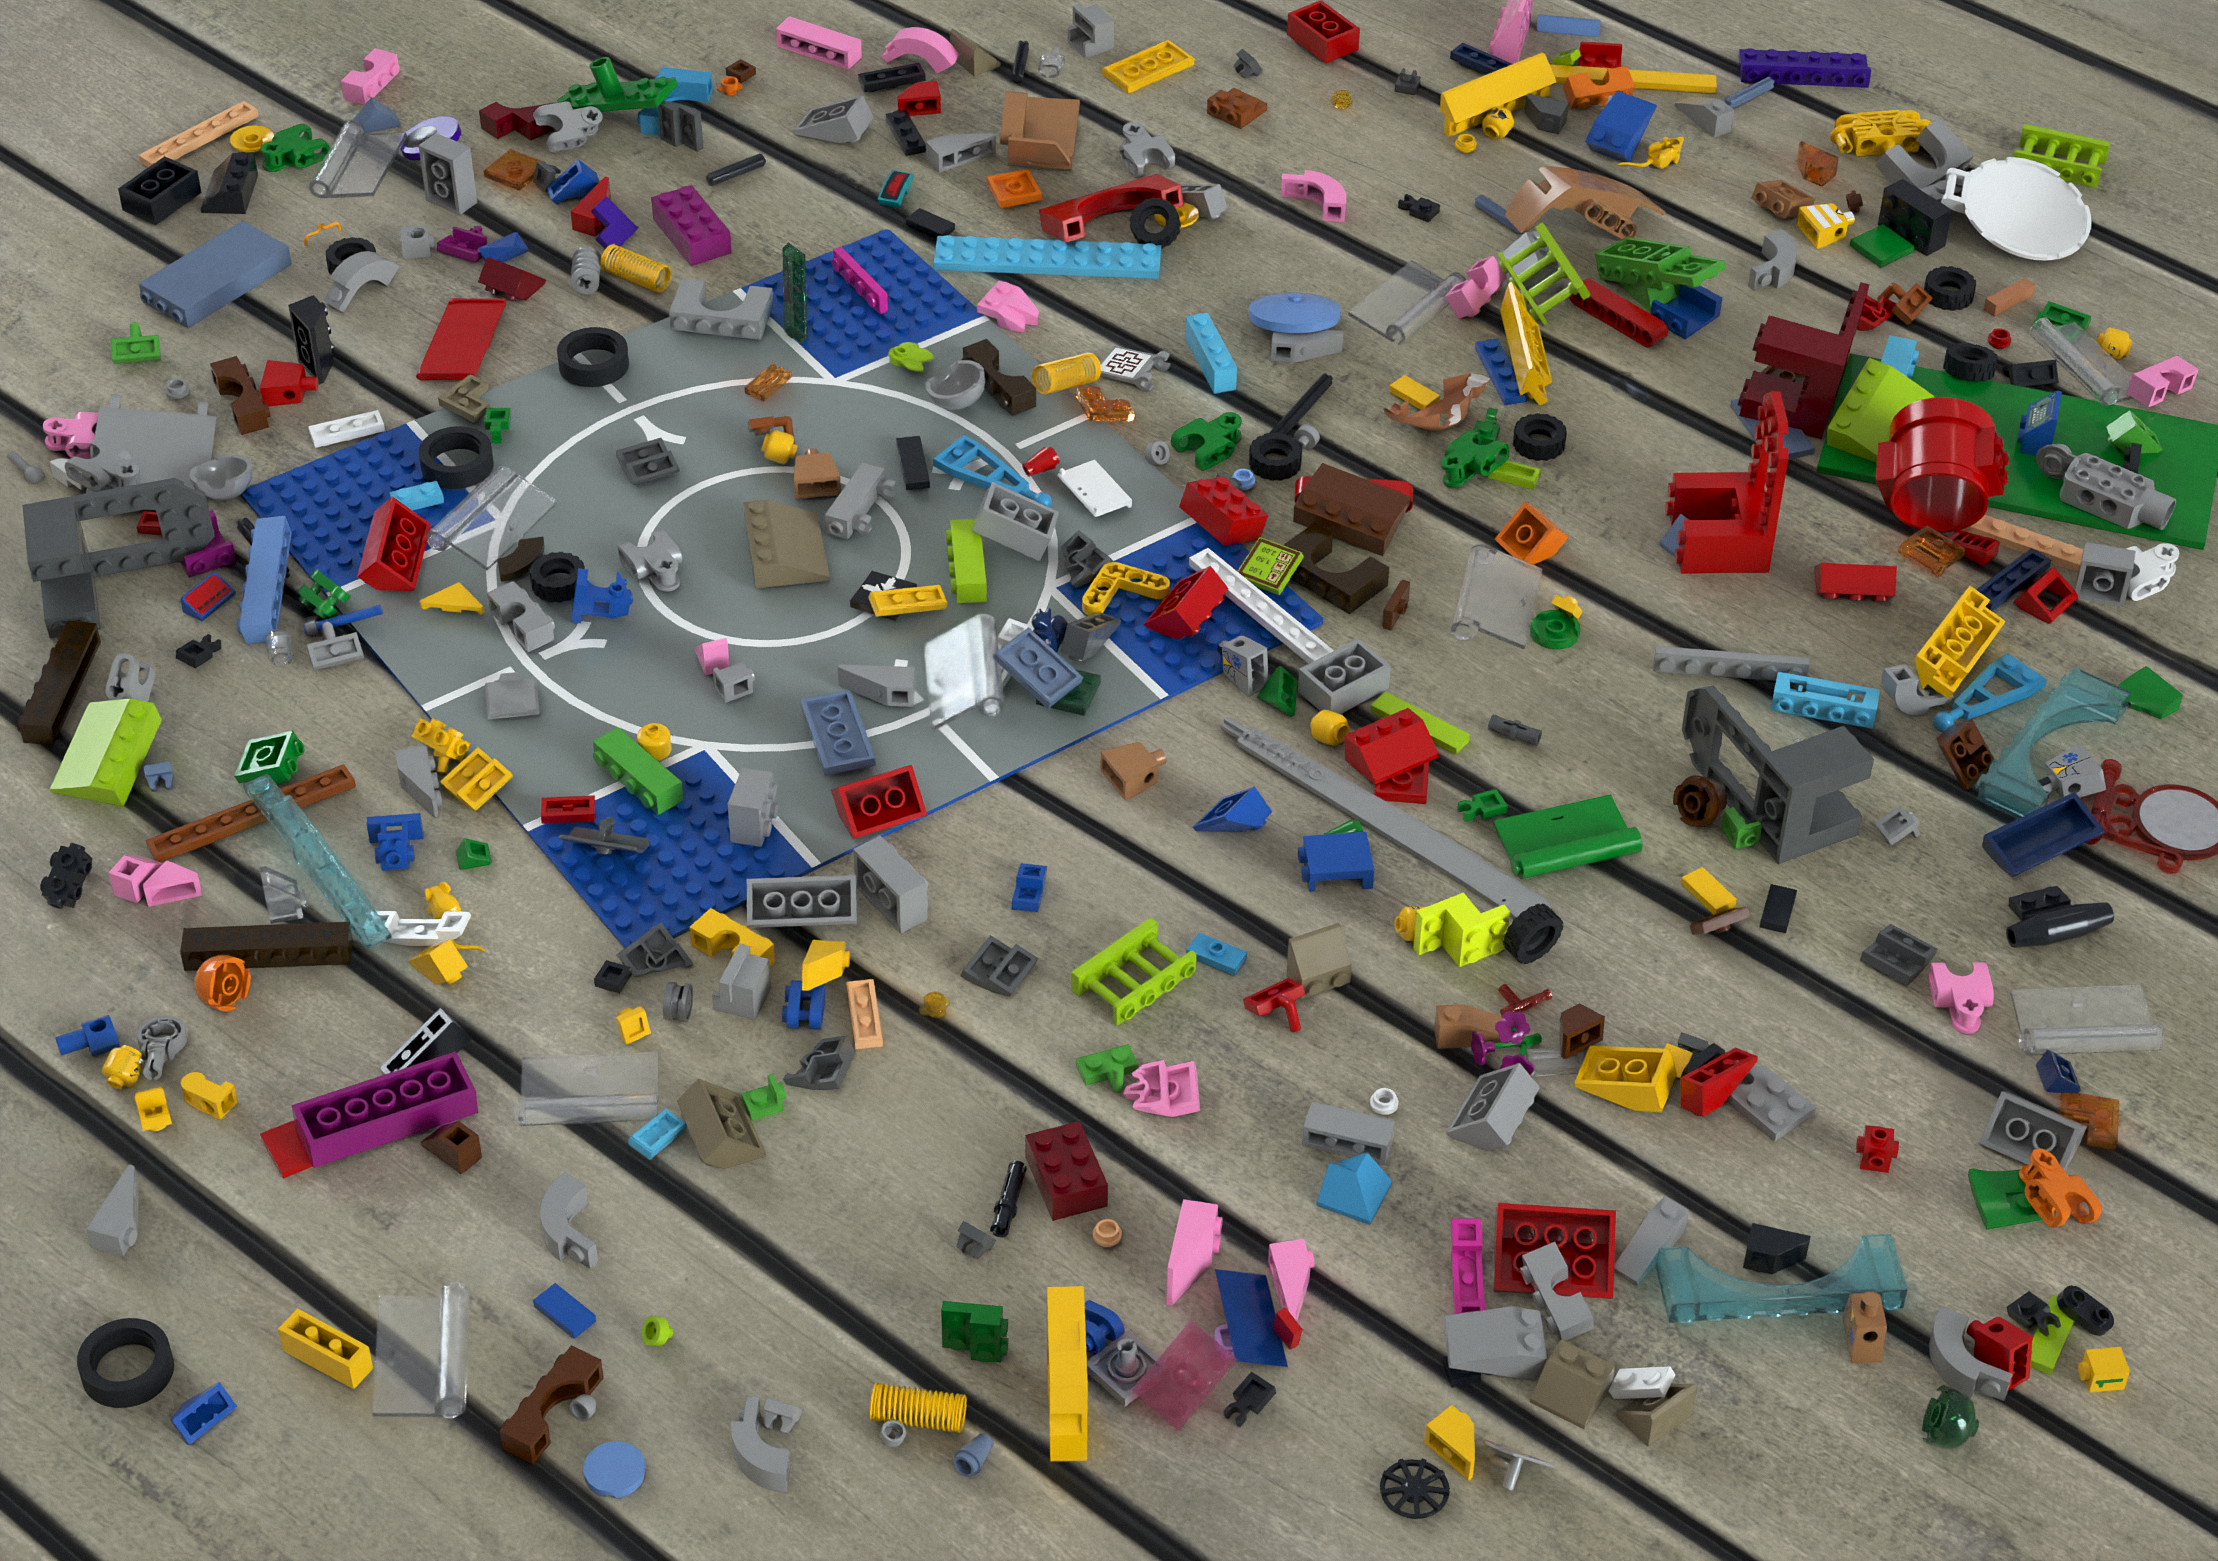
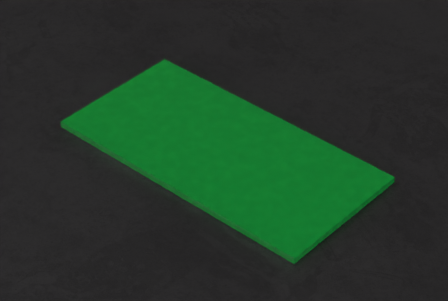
M1849 354L1830 422L1867 360L1871 358L1881 362L1882 359ZM1915 366L1914 374L1911 378L1912 381L1934 395V398H1956L1981 407L1993 419L1997 435L2002 436L2003 451H2007L2009 456V465L2005 466L2008 474V484L2004 486V495L1988 497V507L2204 550L2218 472L2217 424L2061 394L2058 420L2052 444L2060 443L2068 446L2073 455L2078 456L2088 453L2123 468L2124 452L2120 448L2115 449L2108 441L2110 435L2106 426L2129 410L2153 431L2159 440L2162 451L2159 453H2141L2138 474L2153 480L2156 491L2175 498V508L2163 530L2145 523L2126 529L2060 500V491L2064 480L2052 478L2044 474L2037 465L2036 455L2020 453L2021 443H2017L2022 414L2027 415L2030 404L2052 394V392L1990 380L1967 381L1951 376L1944 371ZM1826 434L1816 472L1877 484V463L1827 445Z

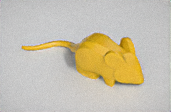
M1663 137L1662 143L1657 141L1648 147L1647 162H1621L1617 165L1646 167L1652 164L1654 167L1662 169L1667 167L1672 160L1674 164H1677L1684 138L1677 137L1668 140V137Z
M440 882L438 885L425 888L426 903L428 905L427 912L433 914V919H441L444 912H461L458 901L453 895L449 894L451 888L446 882ZM452 940L457 949H478L485 952V949L480 946L460 945Z

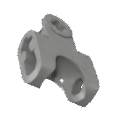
M567 101L540 106L533 113L537 125H548L557 131L551 133L546 145L550 152H560L583 146L587 142L586 137L594 136L597 133L598 125L603 118L601 111L596 107L587 106L573 110L571 103Z
M1130 122L1123 126V134L1126 138L1119 147V155L1132 176H1143L1144 165L1157 164L1164 170L1175 166V153L1163 136L1151 137L1140 123Z
M96 438L90 443L92 459L74 456L65 463V471L68 478L94 491H99L104 486L114 489L140 484L139 480L136 479L140 474V468L136 463L132 462L130 454L125 449L102 438Z
M663 529L651 533L653 535V543L649 546L637 547L630 542L618 545L620 562L635 580L647 576L658 590L664 592L673 591L680 586L679 576L675 572L678 570V564L682 563V554L677 544Z
M128 653L117 655L113 661L105 692L109 698L108 701L131 698L148 702L155 679L154 668L146 663H139L137 658ZM125 661L130 662L127 674L121 670V666ZM146 670L145 678L139 681V672Z

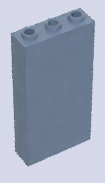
M242 220L139 283L140 298L144 304L170 317L176 323L190 328L292 265L289 246Z

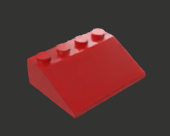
M1498 1203L1495 1214L1494 1291L1534 1293L1535 1290L1532 1284H1526L1520 1272V1268L1523 1267L1522 1255L1555 1242L1568 1267V1279L1557 1283L1553 1287V1291L1556 1294L1572 1296L1581 1292L1583 1297L1613 1299L1616 1210Z

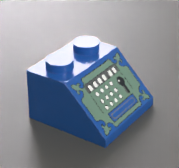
M2056 391L2030 404L2027 415L2022 414L2017 443H2021L2020 453L2036 455L2040 448L2052 444L2058 420L2061 391Z

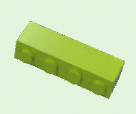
M976 519L950 520V530H946V544L951 545L947 546L948 561H953L949 562V576L954 577V579H950L951 594L956 593L957 604L987 602L982 536L972 531Z

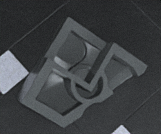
M1079 530L1061 546L1062 553L1066 558V567L1070 572V582L1075 588L1093 581L1105 564L1113 562L1108 555L1096 547L1090 538Z
M659 922L616 954L623 965L631 967L633 976L666 971L683 966L688 967L693 964L662 922Z
M847 1035L822 1039L811 1053L805 1055L800 1060L802 1065L800 1070L795 1074L787 1073L784 1076L783 1080L790 1086L810 1090L839 1089L856 1053Z

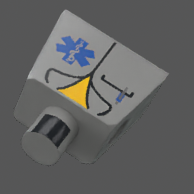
M1238 636L1229 642L1225 640L1218 645L1217 652L1223 657L1224 674L1248 697L1261 691L1268 682L1267 648L1245 636Z
M2081 744L2048 760L2045 764L2047 777L2037 780V786L2042 795L2056 791L2061 798L2073 792L2080 798L2106 790L2103 769Z

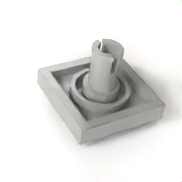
M1129 1330L1087 1360V1373L1124 1407L1169 1375L1170 1366Z

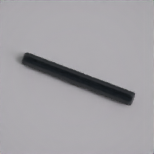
M1326 373L1322 374L1269 434L1283 433L1287 435L1332 385V376H1328Z

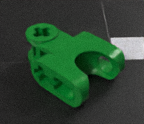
M304 123L277 132L273 136L272 141L261 145V153L265 156L262 165L264 170L269 172H277L291 165L305 168L327 159L330 155V146L321 138L312 140L311 128ZM322 148L319 153H313V151Z
M1233 412L1223 413L1210 422L1205 421L1203 418H1197L1173 432L1171 446L1181 453L1195 449V466L1205 471L1228 459L1233 454L1235 445L1242 439L1241 432L1238 429L1241 427L1242 419L1240 415Z
M1473 430L1465 432L1447 446L1445 457L1440 462L1441 468L1446 472L1443 476L1444 485L1456 488L1464 485L1476 474L1482 476L1490 475L1508 460V444L1496 440L1490 444L1481 445L1480 433Z

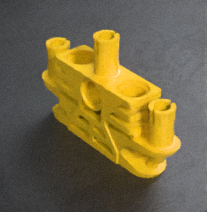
M1914 110L1845 114L1838 117L1835 121L1830 140L1838 145L1839 151L1842 154L1845 151L1847 154L1853 149L1856 156L1881 155L1897 144L1907 153L1918 152L1920 143L1916 139L1924 128L1932 122L1920 119L1919 113Z

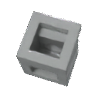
M743 662L721 670L718 667L713 669L714 687L725 703L753 693L752 682L755 681V676L751 667H746Z

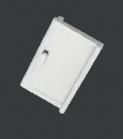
M1096 460L1068 470L1063 468L1059 470L1057 476L1094 517L1124 506L1132 507V499Z

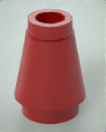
M1043 447L1026 463L1022 464L1025 474L1030 477L1055 469L1060 461L1052 447Z

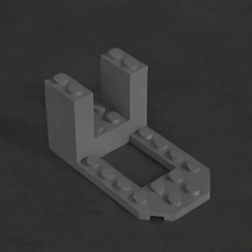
M176 478L22 505L28 565L33 582H41L44 621L49 638L58 637L60 630H63L67 621L97 623L98 629H101L95 577L184 561V556L202 551L215 537L205 492L197 488L193 490L185 486L183 481ZM150 508L156 509L163 539L95 552L88 551L80 521Z
M1714 685L1696 688L1687 692L1682 732L1684 739H1690L1693 753L1689 754L1692 764L1703 777L1713 779L1722 785L1726 792L1727 805L1730 808L1734 807L1737 813L1745 819L1746 824L1757 821L1762 824L1759 842L1778 864L1859 835L1862 815L1839 789L1870 779L1874 758L1844 726L1771 751L1769 745L1761 740L1754 728L1746 723L1739 711L1731 706L1726 697ZM1723 733L1759 773L1755 800L1746 791L1744 785L1736 780L1730 769L1725 767L1719 760Z

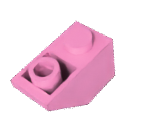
M124 855L109 872L114 896L138 903L145 895L143 884L163 863L142 856Z

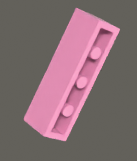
M790 16L776 28L777 47L847 70L862 58L861 39Z

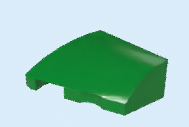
M2145 666L2114 688L2108 694L2107 699L2111 702H2115L2116 699L2131 703L2130 709L2143 711L2150 716L2162 719L2179 710L2183 694L2149 667Z

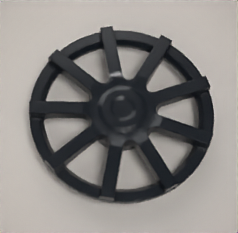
M1399 1459L1397 1463L1390 1466L1386 1471L1384 1470L1380 1481L1382 1500L1390 1510L1402 1517L1423 1519L1433 1516L1443 1509L1449 1498L1450 1488L1445 1472L1428 1463L1426 1459ZM1408 1466L1419 1467L1415 1476L1411 1475ZM1401 1468L1406 1479L1392 1473ZM1424 1468L1434 1473L1425 1479L1421 1478ZM1387 1479L1401 1485L1385 1489ZM1440 1479L1443 1488L1428 1486V1484ZM1402 1493L1400 1500L1393 1506L1387 1496ZM1427 1493L1442 1494L1443 1499L1441 1503L1438 1504ZM1425 1500L1433 1510L1420 1514L1419 1503ZM1406 1501L1413 1503L1414 1514L1400 1510Z

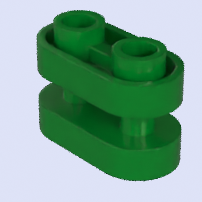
M315 569L310 577L316 582L310 589L303 584L298 591L301 595L299 600L309 608L314 605L316 608L313 611L324 620L327 617L333 618L339 612L333 607L338 600L346 603L351 595L319 570ZM323 588L330 592L325 600L318 596Z

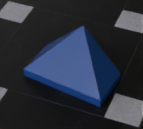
M518 232L478 248L485 261L487 257H490L500 262L508 261L529 250Z
M218 1382L185 1401L170 1421L187 1445H190L233 1411L237 1405L222 1384Z

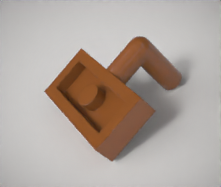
M1891 283L1877 297V300L1880 301L1883 297L1889 299L1895 294L1900 301L1891 311L1907 326L1933 299L1917 283L1907 293L1898 284Z
M771 416L749 419L748 430L749 432H754L755 436L769 434L771 429L783 426L785 433L794 436L792 419L789 416L776 418Z

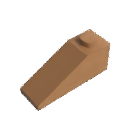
M1464 1004L1436 1005L1434 1031L1437 1049L1471 1047L1472 1033L1475 1031L1482 1033L1484 1042L1493 1041L1494 1043H1501L1499 1033L1495 1030V1025L1498 1021L1502 1020V1016Z

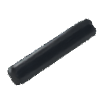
M1020 40L1017 44L1012 70V81L1014 83H1021L1023 81L1029 51L1028 41L1023 42Z
M759 153L708 173L706 180L710 186H714L764 166L766 159L763 154Z

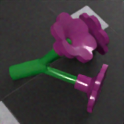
M1507 1011L1502 1015V1020L1496 1023L1495 1030L1499 1033L1501 1043H1494L1493 1041L1484 1042L1482 1033L1477 1031L1472 1033L1471 1050L1476 1064L1480 1066L1485 1065L1486 1054L1495 1052V1049L1518 1046L1521 1048L1519 1054L1504 1056L1500 1069L1520 1063L1532 1077L1534 1065L1527 1061L1524 1056L1528 1047L1542 1042V1037L1539 1033L1525 1037L1530 1031V1025L1526 1022V1016L1522 1012L1514 1014L1511 1011Z

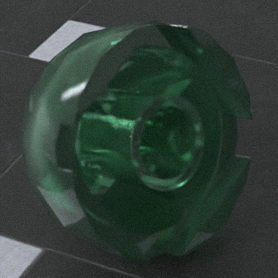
M1942 1385L1936 1390L1941 1392L1938 1399H1930L1924 1414L1922 1431L1927 1432V1438H1923V1441L1938 1448L1953 1449L1963 1445L1969 1437L1975 1436L1979 1427V1420L1976 1419L1973 1401L1967 1395L1957 1389Z

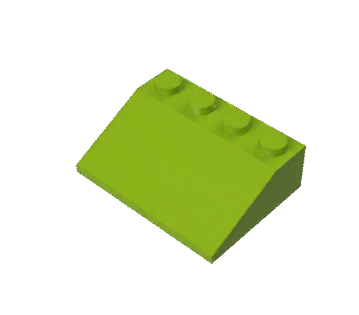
M1869 358L1827 428V445L1877 463L1878 443L1889 441L1890 424L1894 416L1905 406L1919 400L1934 398V395L1894 367Z
M131 698L89 703L49 789L50 792L124 807L162 721L154 703Z

